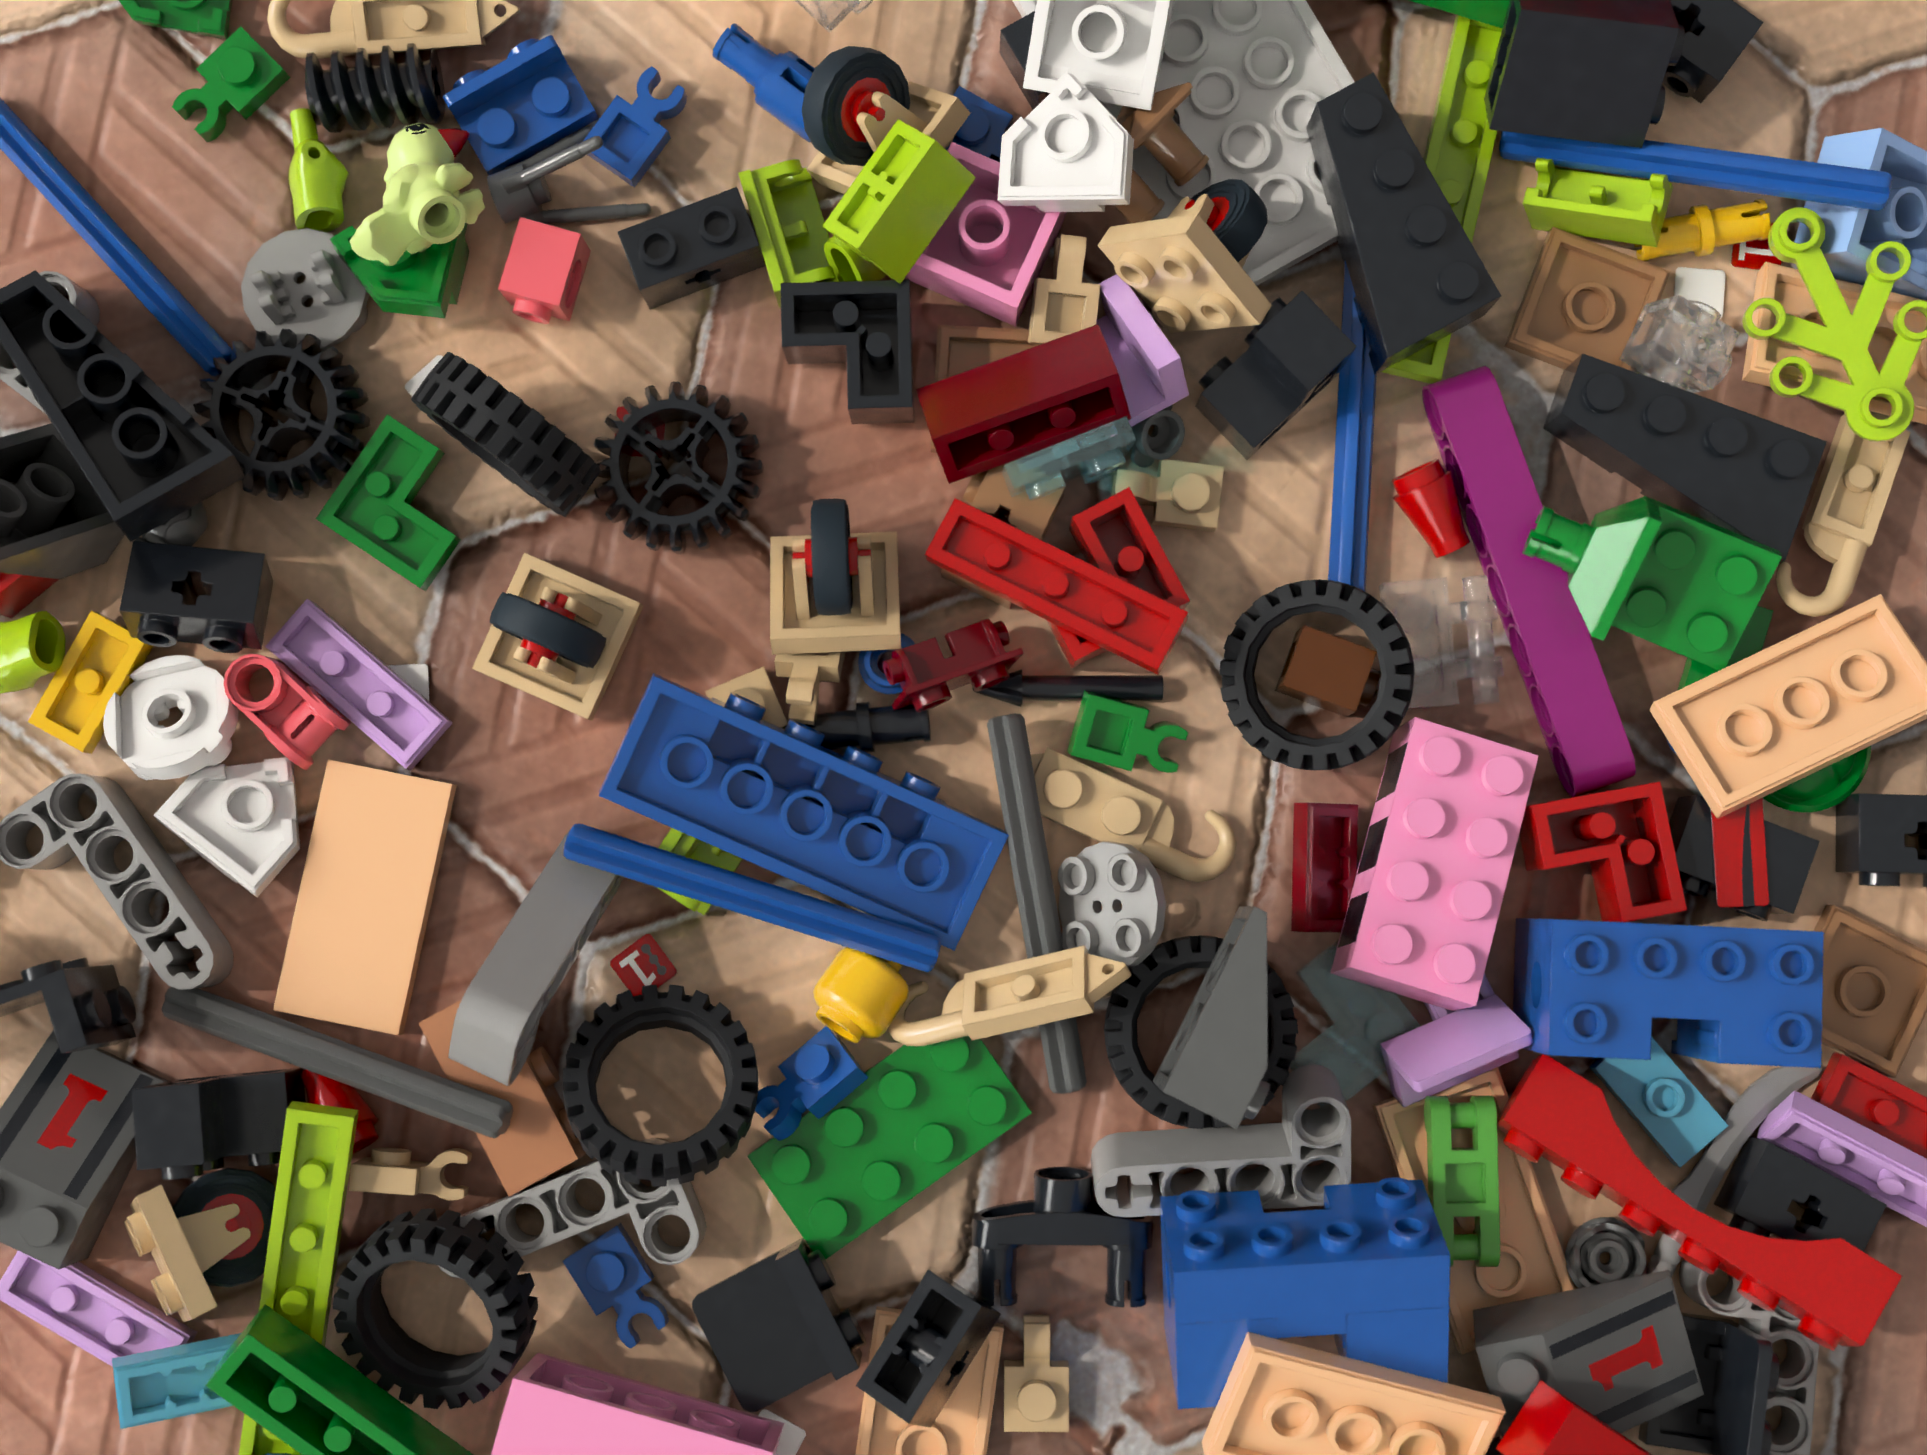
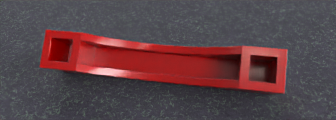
M1541 1054L1532 1060L1497 1118V1129L1507 1134L1503 1143L1509 1149L1534 1163H1538L1541 1156L1564 1170L1560 1179L1566 1185L1596 1200L1599 1193L1623 1207L1619 1217L1626 1223L1652 1237H1655L1658 1230L1681 1244L1677 1253L1683 1259L1710 1274H1714L1717 1268L1721 1269L1741 1282L1737 1291L1743 1297L1770 1312H1774L1777 1306L1783 1308L1801 1320L1797 1326L1798 1331L1830 1350H1835L1838 1344L1843 1347L1863 1346L1902 1278V1275L1842 1238L1813 1241L1768 1238L1727 1226L1692 1208L1662 1185L1634 1154L1613 1119L1602 1089L1548 1055Z

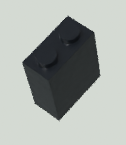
M1510 0L1484 97L1489 129L1642 148L1649 124H1658L1663 113L1665 87L1662 85L1667 67L1668 65L1675 66L1678 63L1684 44V27L1678 25L1671 1Z

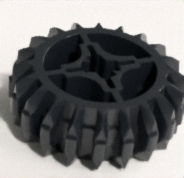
M283 328L275 345L271 336L265 331H256L255 349L253 350L241 340L233 341V352L237 357L234 361L230 363L222 357L213 358L215 368L222 372L218 380L215 381L211 378L199 379L201 388L212 394L211 400L193 404L197 414L210 419L201 426L214 439L217 438L234 454L245 475L241 479L243 490L257 496L266 489L268 497L276 501L284 499L288 488L298 498H308L310 479L323 489L332 488V478L327 471L332 466L344 473L349 471L351 464L342 457L345 450L349 448L355 452H361L365 445L364 442L352 435L353 429H364L370 426V418L364 413L354 410L368 401V395L362 388L352 387L358 380L359 373L351 365L341 366L343 354L334 346L324 350L320 349L321 340L312 334H307L296 346L297 335L291 329ZM279 371L273 383L268 387L259 390L251 389L264 377ZM315 374L321 381L327 397L326 422L318 419L311 412L310 404L314 391L309 387ZM265 407L277 412L280 407L286 411L288 407L292 410L293 414L305 422L300 423L290 418L285 423L279 419L276 422L273 420L274 417L261 408ZM241 409L250 413L254 421V429L250 439L255 442L251 454L245 448L240 436L239 414ZM307 439L315 441L302 454L292 459L278 462L280 457H287L290 449L297 442Z
M671 382L669 399L667 400L661 399L655 386H648L645 388V396L649 404L640 408L633 398H625L623 405L630 417L625 422L611 414L605 419L607 426L616 433L615 438L597 437L595 439L594 446L596 449L610 456V459L594 462L601 468L598 477L611 478L594 489L595 496L600 501L615 500L605 512V515L612 523L620 522L629 517L623 533L630 540L638 538L648 527L646 546L651 550L657 551L662 546L666 534H670V545L675 554L684 553L686 535L693 534L694 541L700 550L708 549L710 543L705 530L714 526L719 535L727 539L732 535V531L723 518L730 512L737 519L746 521L750 515L745 506L737 501L738 497L743 496L754 499L760 495L758 485L744 479L745 476H756L764 471L761 460L744 457L760 447L759 440L754 434L739 436L746 429L749 421L742 412L726 418L731 403L724 395L716 398L706 408L708 390L703 385H697L693 389L689 401L685 400L684 389L680 382ZM687 421L697 423L693 429L686 427L681 435L672 440H660L649 434L654 428L670 422ZM714 433L723 440L727 450L728 467L722 487L712 481L711 477L703 471V461L710 450L707 443ZM634 450L651 463V475L644 486L648 492L639 504L633 497L628 478L629 463ZM656 453L668 461L672 459L678 463L683 461L686 456L690 457L685 462L700 483H697L687 475L683 477L677 473L673 474L669 480H664L670 474ZM683 495H694L705 502L709 501L704 507L689 514L679 516L657 514L662 506L668 508L677 497Z

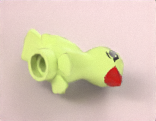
M416 123L405 126L394 135L387 150L388 168L384 176L387 188L383 195V208L366 217L350 240L352 250L358 256L367 260H379L386 266H393L401 258L405 250L414 254L425 251L432 244L450 242L461 233L465 223L474 224L478 215L485 209L482 200L483 194L479 189H470L460 193V189L470 184L473 175L461 163H454V159L460 153L469 137V132L456 128L439 129L431 124Z

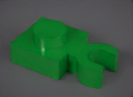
M240 26L196 68L208 82L201 89L194 88L182 92L175 99L172 108L184 120L188 119L197 109L206 108V118L194 130L206 142H210L219 137L224 131L227 121L226 115L233 108L247 120L291 77Z
M1084 691L1067 752L1072 756L1132 771L1136 754H1140L1157 770L1173 773L1177 772L1179 764L1167 757H1160L1158 746L1164 738L1170 736L1186 740L1188 732L1179 725L1169 721L1157 722L1147 727L1145 724L1149 710L1146 707Z

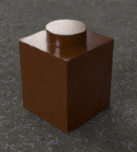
M1304 625L1295 633L1275 691L1347 717L1356 712L1358 704L1368 707L1373 698L1381 674L1379 670L1372 668L1377 651Z

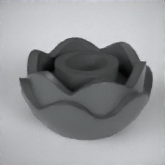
M203 502L198 503L142 535V538L138 537L134 541L193 546L209 524Z
M1599 1217L1588 1220L1580 1225L1568 1240L1565 1249L1568 1274L1578 1288L1646 1275L1647 1265L1644 1240L1637 1230L1615 1218ZM1603 1252H1608L1610 1255L1607 1263L1600 1262V1255Z

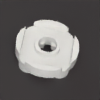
M171 655L147 662L129 675L134 682L125 689L121 697L114 692L107 703L103 726L108 745L139 778L144 780H168L190 775L205 766L220 764L228 757L232 750L230 738L236 729L238 708L232 704L225 693L223 676L216 669L204 666L200 659L188 655ZM178 706L183 713L181 719L172 726L158 725L159 721L169 717V709Z

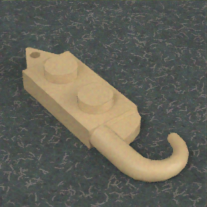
M272 0L268 7L267 22L272 37L281 49L294 57L305 59L307 53L314 52L318 59L331 58L333 50L341 51L343 57L356 56L357 48H365L368 55H380L382 46L388 45L393 53H404L407 50V44L414 43L418 51H428L433 48L440 50L486 46L485 38L520 13L521 10L505 0H336L330 17V32L300 34L295 32L286 20V10L292 0ZM500 5L506 7V14L502 17L497 15V8Z
M1870 411L1871 415L1876 419L1885 420L1889 418L1888 415ZM1845 414L1841 416L1802 527L1809 547L1821 558L1833 563L1825 590L1817 596H1806L1794 587L1791 580V565L1788 562L1779 564L1777 570L1776 584L1778 593L1785 604L1797 613L1811 617L1830 615L1842 608L1852 594L1867 548L1872 545L1911 433L1910 431L1904 430L1898 436L1886 441H1869L1856 435L1848 426Z
M1048 747L1045 753L1031 754L1041 816L1100 843L1112 841L1132 845L1147 856L1154 867L1186 881L1199 883L1213 880L1225 872L1233 861L1237 844L1234 829L1225 817L1214 810H1208L1205 813V819L1215 827L1219 835V845L1212 856L1206 859H1198L1170 846L1174 834V817L1171 808L1162 799Z
M1085 945L965 973L964 979L957 982L949 991L943 1004L941 1016L908 1022L904 1017L908 1005L916 997L926 993L929 989L925 981H920L908 985L909 996L887 1028V1031L895 1041L903 1045L926 1046L969 1036L971 1040H977L1094 1013V1003L1127 980L1132 974L1125 963L1091 955Z

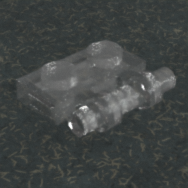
M1486 575L1462 578L1464 601L1449 603L1447 577L1384 582L1379 586L1380 602L1399 622L1411 647L1415 676L1413 694L1408 710L1458 705L1457 680H1472L1474 704L1500 702L1497 677L1504 676L1502 657L1495 656L1492 621L1498 620L1496 600L1489 599ZM1451 624H1466L1470 658L1455 659Z

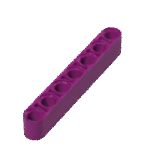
M1481 366L1423 386L1422 399L1427 419L1446 471L1451 470L1462 515L1563 788L1570 797H1577L1634 777L1636 774L1634 755L1587 626L1568 587L1567 572L1563 571L1561 567L1537 557L1531 558L1522 554L1531 529L1536 528L1535 520L1543 506L1494 375L1487 366Z

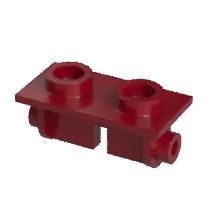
M984 619L948 632L944 637L952 657L944 659L936 637L894 650L892 658L883 661V670L889 684L895 685L900 683L903 690L893 702V710L914 704L916 712H922L949 701L952 698L950 691L972 684L974 691H981L998 685L1010 678L1008 670L1024 652L1022 648H1018L1006 653L1003 646L1010 643L1008 630L1002 621L992 623L989 619Z

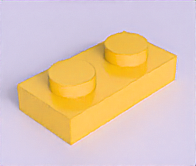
M91 610L28 722L81 752L92 754L104 734L103 722L108 701L114 692L121 697L125 689L133 683V679L129 675L143 665L153 646L131 637L126 627L101 613Z

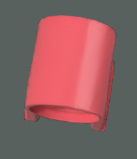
M248 654L240 656L233 661L225 672L223 684L225 693L232 704L263 731L266 738L284 756L304 770H308L314 763L312 755L337 729L345 731L351 724V721L279 659L258 654ZM266 667L273 676V690L264 700L256 701L250 694V679L256 671Z

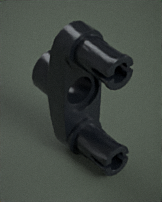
M1074 1167L1041 1168L1034 1173V1200L989 1207L978 1211L972 1216V1244L978 1247L976 1297L989 1306H994V1282L999 1279L1000 1306H1010L1017 1303V1248L1022 1245H1102L1107 1248L1105 1303L1114 1307H1124V1283L1127 1281V1298L1130 1299V1307L1146 1305V1250L1151 1248L1153 1244V1219L1150 1216L1116 1217L1105 1212L1098 1205L1097 1201H1092V1173L1090 1171Z

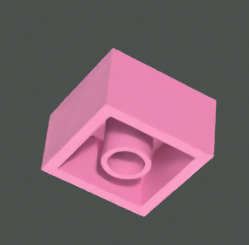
M951 142L948 152L968 169L976 179L906 275L905 279L1016 327L1033 290L1034 279L1038 278L1067 212H1042L1036 206L1002 205L997 200L1000 162Z

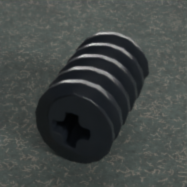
M414 43L407 44L405 62L398 63L389 45L382 46L380 64L374 66L366 49L357 48L355 66L352 68H348L341 51L333 50L329 70L322 69L314 52L307 53L305 89L308 105L315 123L321 125L322 122L323 126L330 133H341L345 127L346 120L354 130L363 131L369 126L371 117L375 124L383 129L391 128L396 114L404 126L416 124L419 121L420 112H422L424 118L430 124H440L444 118L446 108L443 99L445 95L444 82L438 54L434 48L431 50L430 60L423 61Z

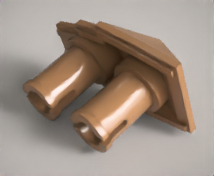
M1190 82L1155 92L1151 110L1122 106L1117 117V121L1134 139L1133 150L1144 145L1174 179V183L1178 187L1190 181L1209 161L1206 154H1202L1172 119L1176 113L1174 110L1192 93L1191 89L1193 86ZM1132 168L1130 205L1114 206L1129 223L1152 220L1164 207L1165 202L1155 195Z

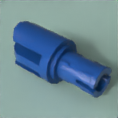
M732 24L731 28H727L718 39L713 49V58L720 61L730 70L732 69L755 87L756 104L804 140L811 142L804 129L802 105L805 87L815 68L792 51H788L785 54H775L756 41L738 24Z

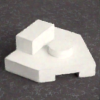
M1068 69L1050 87L1052 92L1025 119L1020 117L1002 135L997 200L1004 206H1036L1042 212H1105V205H1130L1134 139Z
M287 757L264 759V762L205 766L197 772L190 774L159 808L154 817L181 838L194 852L236 884L238 882L258 898L300 850L294 764Z

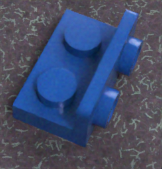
M552 35L541 40L533 38L521 42L509 52L506 60L487 71L478 69L463 75L455 82L453 90L443 96L445 103L461 129L469 132L468 141L488 175L503 171L507 166L528 159L599 119Z

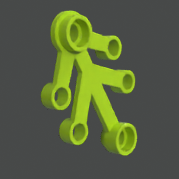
M1797 207L1783 212L1771 226L1768 234L1769 248L1779 260L1796 264L1824 326L1785 313L1783 306L1772 298H1761L1754 301L1745 311L1742 320L1744 330L1754 339L1766 340L1772 337L1841 361L1851 384L1813 374L1810 364L1805 359L1797 356H1790L1780 360L1770 372L1769 383L1772 390L1781 397L1793 398L1799 395L1844 411L1850 429L1865 440L1874 442L1890 440L1901 434L1912 420L1914 401L1904 384L1922 340L1927 338V326L1924 332H1912L1905 326L1904 318L1908 311L1915 310L1923 313L1927 320V302L1923 300L1911 301L1895 314L1893 328L1897 335L1879 373L1868 351V346L1894 282L1905 275L1910 268L1911 255L1908 249L1899 242L1888 241L1878 245L1866 260L1868 276L1851 315L1820 248L1824 242L1826 232L1823 220L1816 212L1807 208ZM1795 222L1805 224L1810 230L1809 241L1802 244L1791 241L1787 235L1788 225ZM1890 252L1897 256L1900 265L1896 273L1887 274L1878 268L1877 257L1880 253ZM1760 308L1771 310L1776 318L1775 326L1769 330L1757 328L1752 321L1753 312ZM1786 366L1798 368L1803 376L1800 387L1793 389L1785 387L1779 379L1780 370ZM1873 397H1884L1890 402L1892 412L1888 419L1880 420L1871 415L1869 403Z

